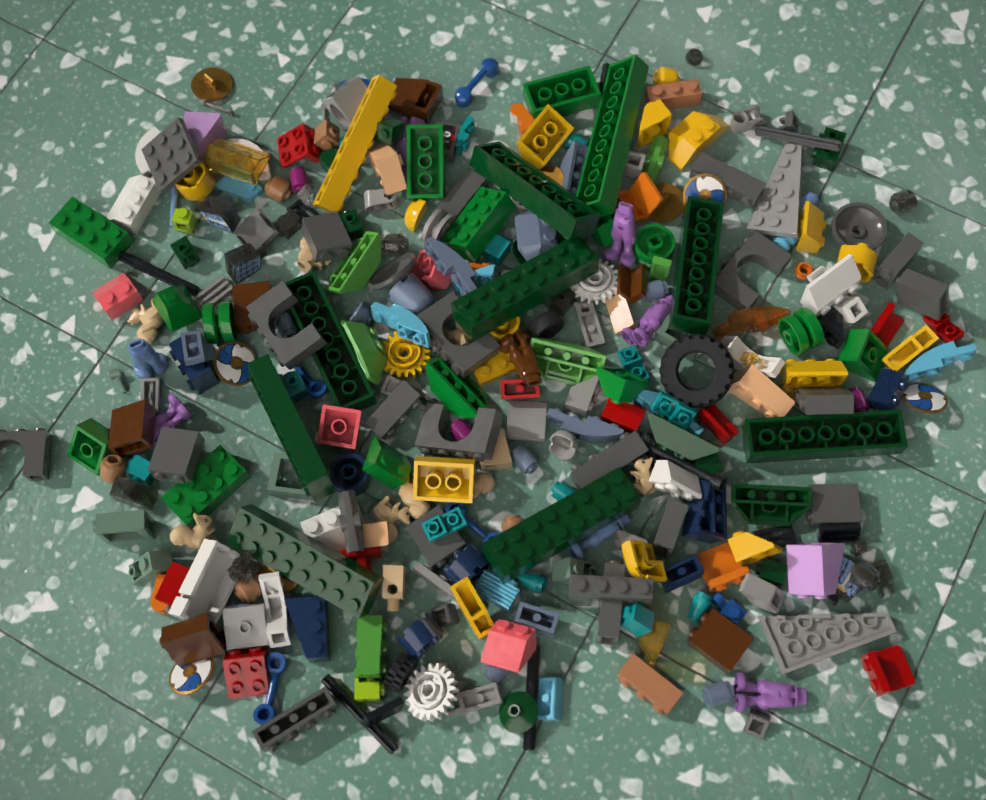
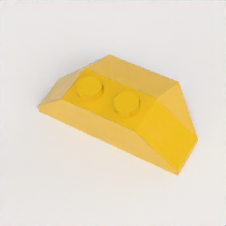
M693 111L669 132L668 160L682 171L701 152L725 133L730 126L717 115Z

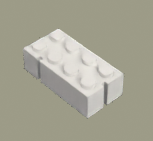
M204 539L178 592L181 596H176L168 613L182 621L208 613L217 624L222 609L228 601L247 558L234 550H230L229 547L218 541Z

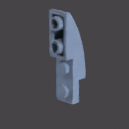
M431 237L427 238L424 250L434 260L436 269L442 272L444 276L451 273L453 282L459 285L463 296L477 289L473 283L476 273L470 265L447 245Z
M549 408L546 414V421L562 427L561 430L571 432L580 441L613 442L620 440L619 437L624 434V430L619 425L603 422V419L597 416L591 417L588 415L586 422H584L580 417L569 416L558 408Z

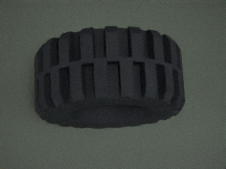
M692 334L675 340L665 350L660 361V380L666 393L689 407L700 408L716 403L725 396L733 382L734 363L729 351L720 341L708 335ZM691 353H703L710 357L715 365V377L705 388H689L684 385L679 377V365L683 358Z

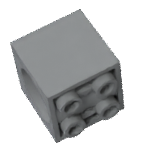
M359 76L348 79L322 100L343 130L349 128L367 90V86Z

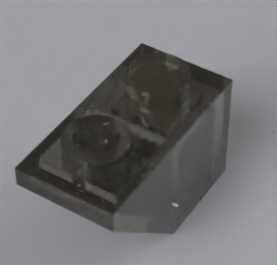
M116 476L109 495L117 502L153 511L159 492L136 481Z

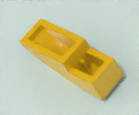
M924 325L881 360L890 370L900 371L936 344L939 337L927 325Z
M466 576L449 588L478 639H481L489 633L494 623L469 578Z

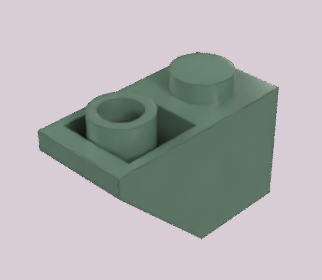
M148 551L131 563L128 572L132 584L156 579L157 574L166 575L172 563L170 551Z
M571 557L552 561V581L569 584L570 574L597 576V564Z

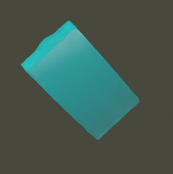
M470 115L462 124L457 136L456 150L458 156H461L463 152L470 148V136L476 129L475 118Z
M635 345L617 351L623 369L650 382V377L642 364V358Z
M662 391L659 392L651 405L653 411L668 417L670 422L686 429L696 415L695 410Z
M458 506L443 515H437L425 521L421 525L429 542H432L468 526V523L461 508Z

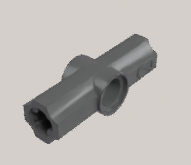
M355 491L337 493L341 514L339 515L342 533L344 532L347 554L365 551L361 532L362 521L360 512L357 509Z

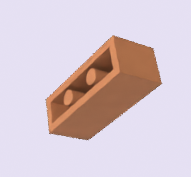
M699 79L646 86L644 99L646 105L651 101L654 102L660 99L667 109L671 110L700 105L702 91Z
M635 654L631 655L617 674L618 681L624 687L629 688L630 686L636 691L635 695L644 702L645 700L650 702L652 709L660 715L663 713L667 715L683 694L682 691Z

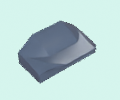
M200 330L181 333L186 366L215 360L213 345L202 337Z

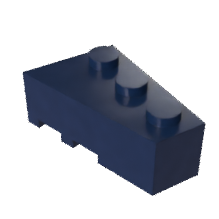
M181 337L169 343L172 349L169 353L174 361L178 360L181 365L178 368L183 376L187 374L189 377L187 383L192 391L196 389L200 395L219 384L206 361L189 366L185 365Z
M699 481L702 497L701 499H692L690 501L681 536L709 544L726 540V486L722 491H718L712 488L709 481Z
M320 596L284 599L306 659L310 663L330 661L328 601Z

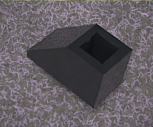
M831 306V309L822 316L820 314L817 316V319L823 329L826 342L838 350L845 340L843 315Z

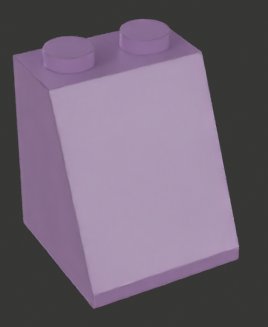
M185 111L183 120L200 159L206 166L213 156L212 148L220 146L227 137V130L220 113Z
M800 543L786 545L789 594H797V598H810V595H815V599H827V595L836 594L844 543Z

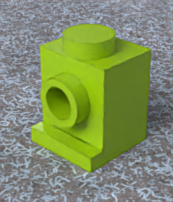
M175 208L171 222L176 231L193 235L199 218L195 217L194 213L189 209Z
M355 678L354 699L356 702H381V696H385V685L383 683L376 682L374 678L364 679V682H361L359 678Z

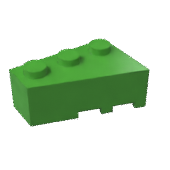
M365 615L357 620V650H355L357 668H354V675L360 681L368 678L382 681L383 675H387V662H383L384 654H387V642H384V634L388 633V622L384 621L383 615Z

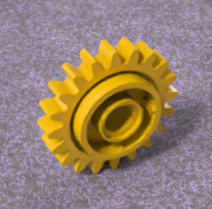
M394 331V337L387 335L388 342L382 341L385 347L384 353L387 357L384 368L385 373L390 372L392 377L397 374L399 380L402 376H405V379L408 380L409 375H412L415 379L416 372L422 375L421 368L426 369L425 364L430 361L429 355H431V350L399 337L396 331ZM402 353H409L406 357L400 356Z

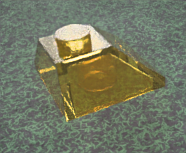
M654 621L652 631L638 637L636 641L644 662L651 668L654 666L671 625Z

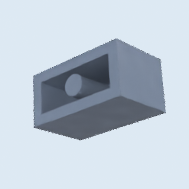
M520 602L514 623L535 628L536 633L553 638L560 614Z

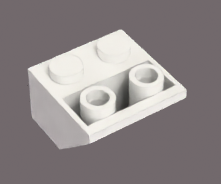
M656 460L648 481L655 485V489L662 492L667 491L670 493V497L680 500L681 498L689 501L701 499L702 492L698 476L668 460Z

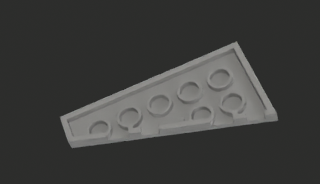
M785 143L746 228L748 233L757 231L763 235L799 239L798 227L800 225L799 211L801 210V180L804 147L802 144Z
M889 613L757 617L782 675L897 632Z

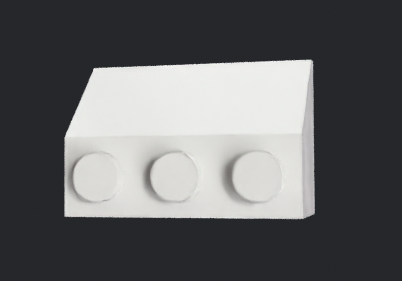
M143 175L130 177L106 218L127 232L137 235L161 193L155 181Z
M848 254L806 286L800 303L810 309L816 317L820 314L822 316L825 315L833 304L838 305L845 299L846 294H852L860 287L858 284L861 280V275L853 256Z
M357 504V509L360 512L361 521L363 524L365 523V520ZM339 506L300 522L303 532L339 553L340 550L346 549L344 532L342 533L339 515H341Z

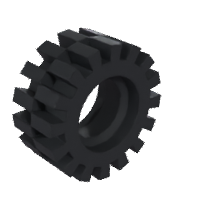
M402 652L389 669L383 684L399 693L404 685L407 684L411 674H413L418 661Z

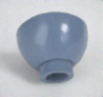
M360 302L350 315L348 321L364 323L368 326L373 317L370 316L367 305L364 302Z

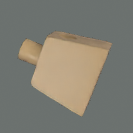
M503 428L499 431L492 460L484 459L483 462L479 461L482 471L512 468V459Z
M383 565L382 598L387 600L388 612H399L400 600H405L407 574L405 566ZM393 586H397V592L395 594H391V588Z

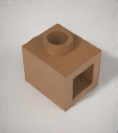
M326 119L315 127L314 144L324 151L339 144L340 128Z

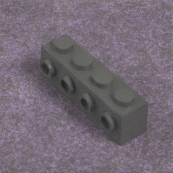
M703 152L699 154L694 162L689 175L690 178L699 174L717 176L726 187L727 198L734 199L743 206L752 209L761 197L766 183Z
M636 430L631 434L629 431L619 437L620 441L617 443L611 442L603 448V452L600 454L595 452L587 458L588 461L582 465L580 462L571 468L572 472L569 477L578 490L618 467L621 470L648 452L649 449Z
M325 686L251 732L261 750L265 753L268 751L272 753L281 747L280 744L288 740L289 742L297 738L300 731L305 728L309 730L318 724L317 721L321 718L327 719L336 713L335 710L339 707Z

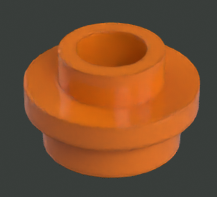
M807 262L799 263L794 270L795 276L800 280H808L807 276L813 272L812 266Z

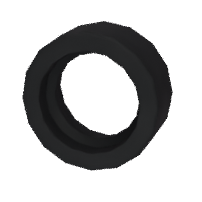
M550 310L533 319L527 326V331L535 338H552L563 328L564 322L557 311Z

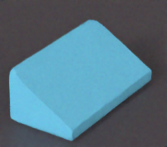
M495 264L474 271L476 273L475 286L477 288L496 278Z
M539 677L537 720H562L563 679L558 677Z

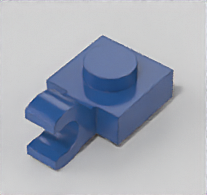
M717 593L711 600L721 610L719 613L735 625L747 614L733 599L727 603L720 593Z

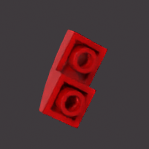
M946 313L943 314L939 321L926 315L922 317L926 325L945 343L952 341L956 343L964 337L965 332L951 323L950 316Z

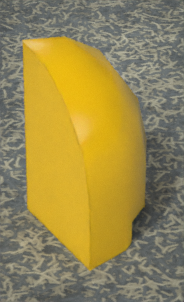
M418 199L417 202L412 200L404 216L405 225L413 233L427 211L425 200Z

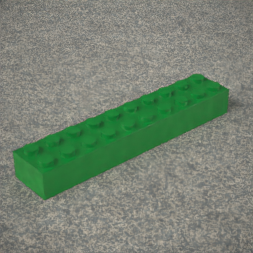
M637 54L609 65L576 197L600 213V217L613 214L615 211L649 66Z

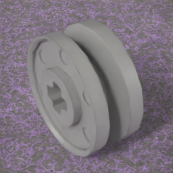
M441 208L436 209L423 228L421 241L425 243L426 239L431 237L441 242L445 233L455 222L456 217L452 214L446 215V211Z

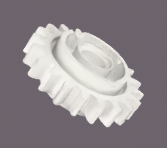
M599 259L598 272L571 287V292H575V298L581 296V302L588 299V304L594 300L596 305H598L599 300L603 303L606 302V298L612 300V294L617 295L618 270H614V265L608 266V261L601 263L602 260Z
M429 663L428 668L423 665L421 666V672L414 671L416 677H409L412 683L405 685L409 692L403 694L409 698L404 702L409 706L407 710L414 717L424 722L427 720L434 722L435 717L441 720L442 712L448 715L447 708H454V705L451 703L452 700H458L454 693L459 692V689L455 687L459 682L454 679L455 674L450 669L439 663L436 665Z

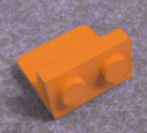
M642 172L629 190L619 191L617 205L619 206V202L632 204L633 212H635V224L646 222L663 198L647 172Z
M729 542L696 554L705 571L702 577L710 593L713 591H724L729 585L734 583L739 585L744 580L746 573H750L748 566L742 567L741 564L736 562Z

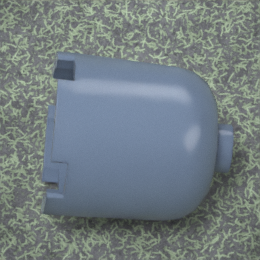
M410 273L407 275L408 279L404 282L399 280L389 291L391 296H388L387 299L392 304L400 305L417 316L434 304V296L415 273Z

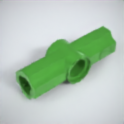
M662 135L654 136L650 151L647 152L643 172H647L654 185L658 173L661 172L665 159L664 155L669 140Z

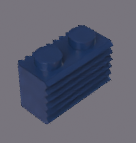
M883 368L867 398L870 407L882 411L894 410L895 407H898L901 401L900 397L903 391L907 390L909 384L905 373Z
M693 555L689 559L686 558L682 562L679 561V563L665 568L667 581L660 583L665 593H668L701 578L705 571L698 557Z

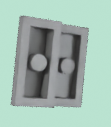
M509 400L506 439L544 442L547 403Z

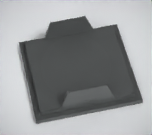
M259 206L234 230L237 235L236 237L243 246L250 245V254L253 257L258 254L256 253L257 248L262 246L263 249L279 233Z

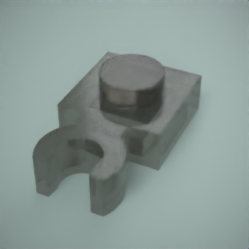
M886 559L865 566L867 574H870L871 584H878L877 593L880 598L885 596L884 588L889 590L890 595L895 593V588L888 582L893 577Z

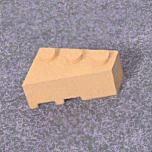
M384 143L371 146L367 150L369 161L376 176L381 177L380 184L384 186L386 195L407 189L401 169L403 161L400 154L398 155L397 151H394L393 146L385 145Z
M753 364L735 372L732 385L728 390L766 418L785 417L795 403L794 400Z

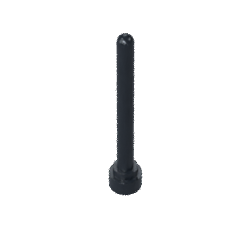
M645 442L649 449L648 452L709 481L712 488L722 491L726 486L728 479L726 476L720 473L713 475Z

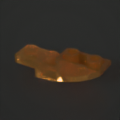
M758 306L729 313L727 322L716 326L713 334H715V338L718 340L725 335L732 336L733 333L738 331L740 333L745 332L750 327L753 333L758 331L764 332L770 326L778 325L780 318L788 314L790 315V310L773 306Z

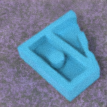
M241 165L214 185L217 191H225L230 196L239 197L246 202H251L263 193V189Z

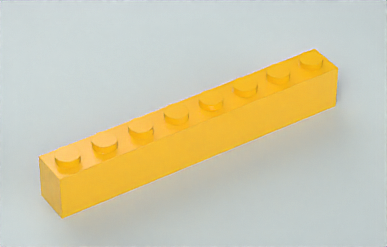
M381 75L372 78L313 203L314 206L327 213H340L343 209V201L351 192L350 186L358 177V169L366 160L365 154L367 150L373 145V137L377 133V123L386 116L389 110L388 105L396 96L395 90L397 85Z

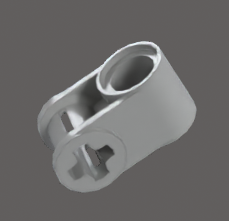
M755 105L736 111L732 116L729 126L731 132L741 134L756 129L758 125L763 126L766 120L760 115L759 107Z
M384 189L365 191V211L377 213L395 210L400 203L397 192L386 195Z

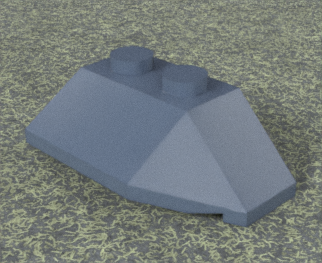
M577 140L571 144L559 168L564 174L562 187L575 196L588 146Z
M525 209L515 217L518 250L526 261L558 245L556 230L552 229L548 223L539 219L530 210Z

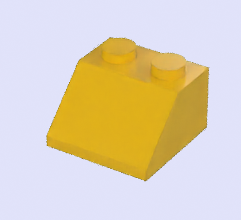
M660 99L654 102L651 101L644 107L637 141L638 150L652 143L654 136H665L668 134L672 114Z
M806 201L799 216V239L796 242L795 251L817 254L820 247L823 248L825 237L822 236V232L825 231L826 220H824V212L810 201Z
M744 531L736 532L732 535L733 538L728 539L736 562L745 566L783 552L782 547L748 532L744 533Z

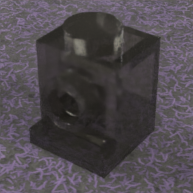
M287 207V213L277 219L275 228L279 232L278 236H283L289 240L302 228V220L292 209Z
M240 550L238 552L240 556L232 562L227 571L230 573L229 577L234 582L248 584L263 565L253 552Z

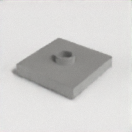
M264 603L222 609L227 650L269 644L266 634L267 623Z

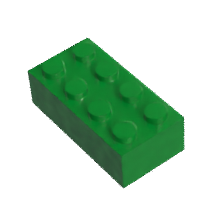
M590 65L523 83V98L528 112L534 119L537 118L547 104L561 116L598 107L601 99V92Z
M443 124L407 125V199L410 201H417L418 199L425 201L443 200L446 196V128Z
M480 187L459 217L456 218L450 229L445 233L441 242L453 249L462 258L477 261L516 208V205L506 191Z
M73 196L49 222V225L57 235L109 269L117 263L119 253L126 252L134 243L126 230Z
M219 445L196 466L191 483L175 484L161 499L186 526L192 529L197 525L193 513L209 516L250 479V476Z

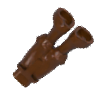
M519 330L515 333L516 342L522 349V352L517 349L511 333L502 337L498 343L500 345L499 350L503 354H509V361L515 367L522 381L527 383L528 387L541 384L542 373L536 358V351L530 346L531 334L524 330Z

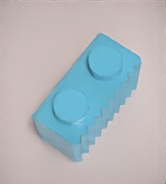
M485 569L474 587L479 597L509 613L520 594L517 582L511 580L503 585L494 569L490 571Z

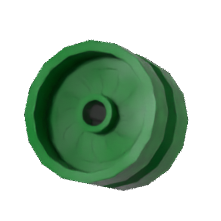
M649 224L642 227L637 232L633 245V251L636 254L635 263L638 266L643 264L647 267V271H650L654 256L671 260L675 248V238L672 232L660 224Z
M232 301L220 302L219 307L215 303L203 304V327L207 342L219 344L222 338L226 343L236 342L237 330L234 324Z
M802 307L796 310L793 315L788 314L779 319L778 329L786 347L795 356H800L806 353L809 348L814 349L824 343V333L821 324L814 313L807 307Z

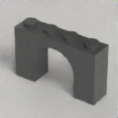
M757 231L752 236L748 235L743 241L744 245L741 248L738 247L732 254L733 258L730 261L727 260L722 265V271L719 274L716 273L714 294L745 316L756 304L760 294L739 279L737 268L745 263H757L776 276H779L792 257L791 254Z
M281 281L246 308L249 311L248 317L259 326L257 329L259 334L268 340L266 343L268 348L278 355L276 357L277 362L281 367L286 366L291 370L328 343L312 323L290 338L277 337L275 324L278 317L299 301L291 288L284 281Z
M452 291L422 311L417 317L424 323L429 332L430 344L433 347L436 346L442 359L451 364L456 375L459 374L464 379L498 355L500 345L489 333L466 346L454 345L445 338L443 329L449 322L454 320L451 302L458 299Z
M426 403L415 446L422 454L428 456L438 454L445 458L449 456H455L460 459L473 458L481 462L484 459L492 460L503 416L497 409L479 407L473 429L469 435L460 441L450 442L446 440V429L451 411L444 404Z
M35 428L31 431L25 429H15V431L0 429V450L10 445H19L24 449L23 476L29 481L49 480L53 436L44 428Z
M570 574V604L572 606L591 607V601L595 599H618L631 604L638 602L647 609L652 610L653 579Z

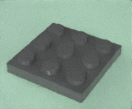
M179 117L141 149L159 192L164 194L202 162L184 120Z

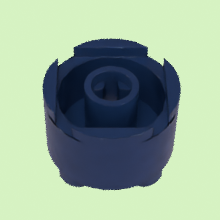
M344 453L332 461L329 476L338 493L354 490L356 496H359L369 487L371 476L362 471L365 460L360 455Z
M470 543L464 550L460 549L454 555L455 561L449 563L443 572L454 583L467 576L473 585L474 583L472 582L481 577L484 570L490 566V563L485 555Z
M428 612L425 613L426 618L424 620L421 617L403 631L404 637L402 639L400 636L396 638L411 657L416 656L417 659L427 652L426 647L432 643L434 646L443 638L441 635L443 630Z

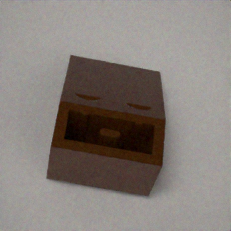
M396 78L393 82L397 85L395 90L396 96L390 101L388 108L410 118H420L428 124L443 99L442 85L427 79Z

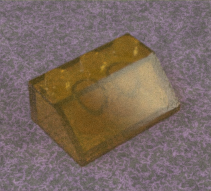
M220 138L209 144L202 159L207 169L256 186L271 155Z

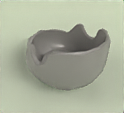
M558 430L550 437L551 444L549 450L555 457L568 461L577 452L578 441L571 432Z

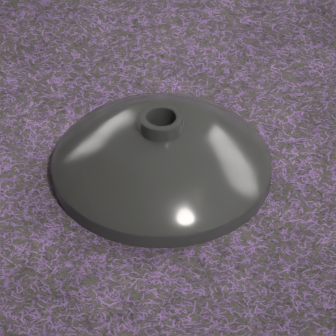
M855 202L846 204L836 211L831 221V232L840 246L865 243L869 245V249L875 250L886 238L887 223L884 216L875 207Z
M407 253L384 265L369 279L368 287L375 291L388 290L399 280L404 282L415 265V255Z

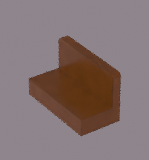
M622 263L619 264L617 293L631 304L646 297L647 267L641 264L630 270Z

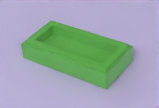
M654 256L649 279L665 280L667 283L672 260Z

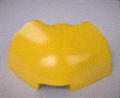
M628 540L621 545L625 565L631 576L634 578L653 579V582L667 581L663 561L656 560L652 544H645L644 540Z

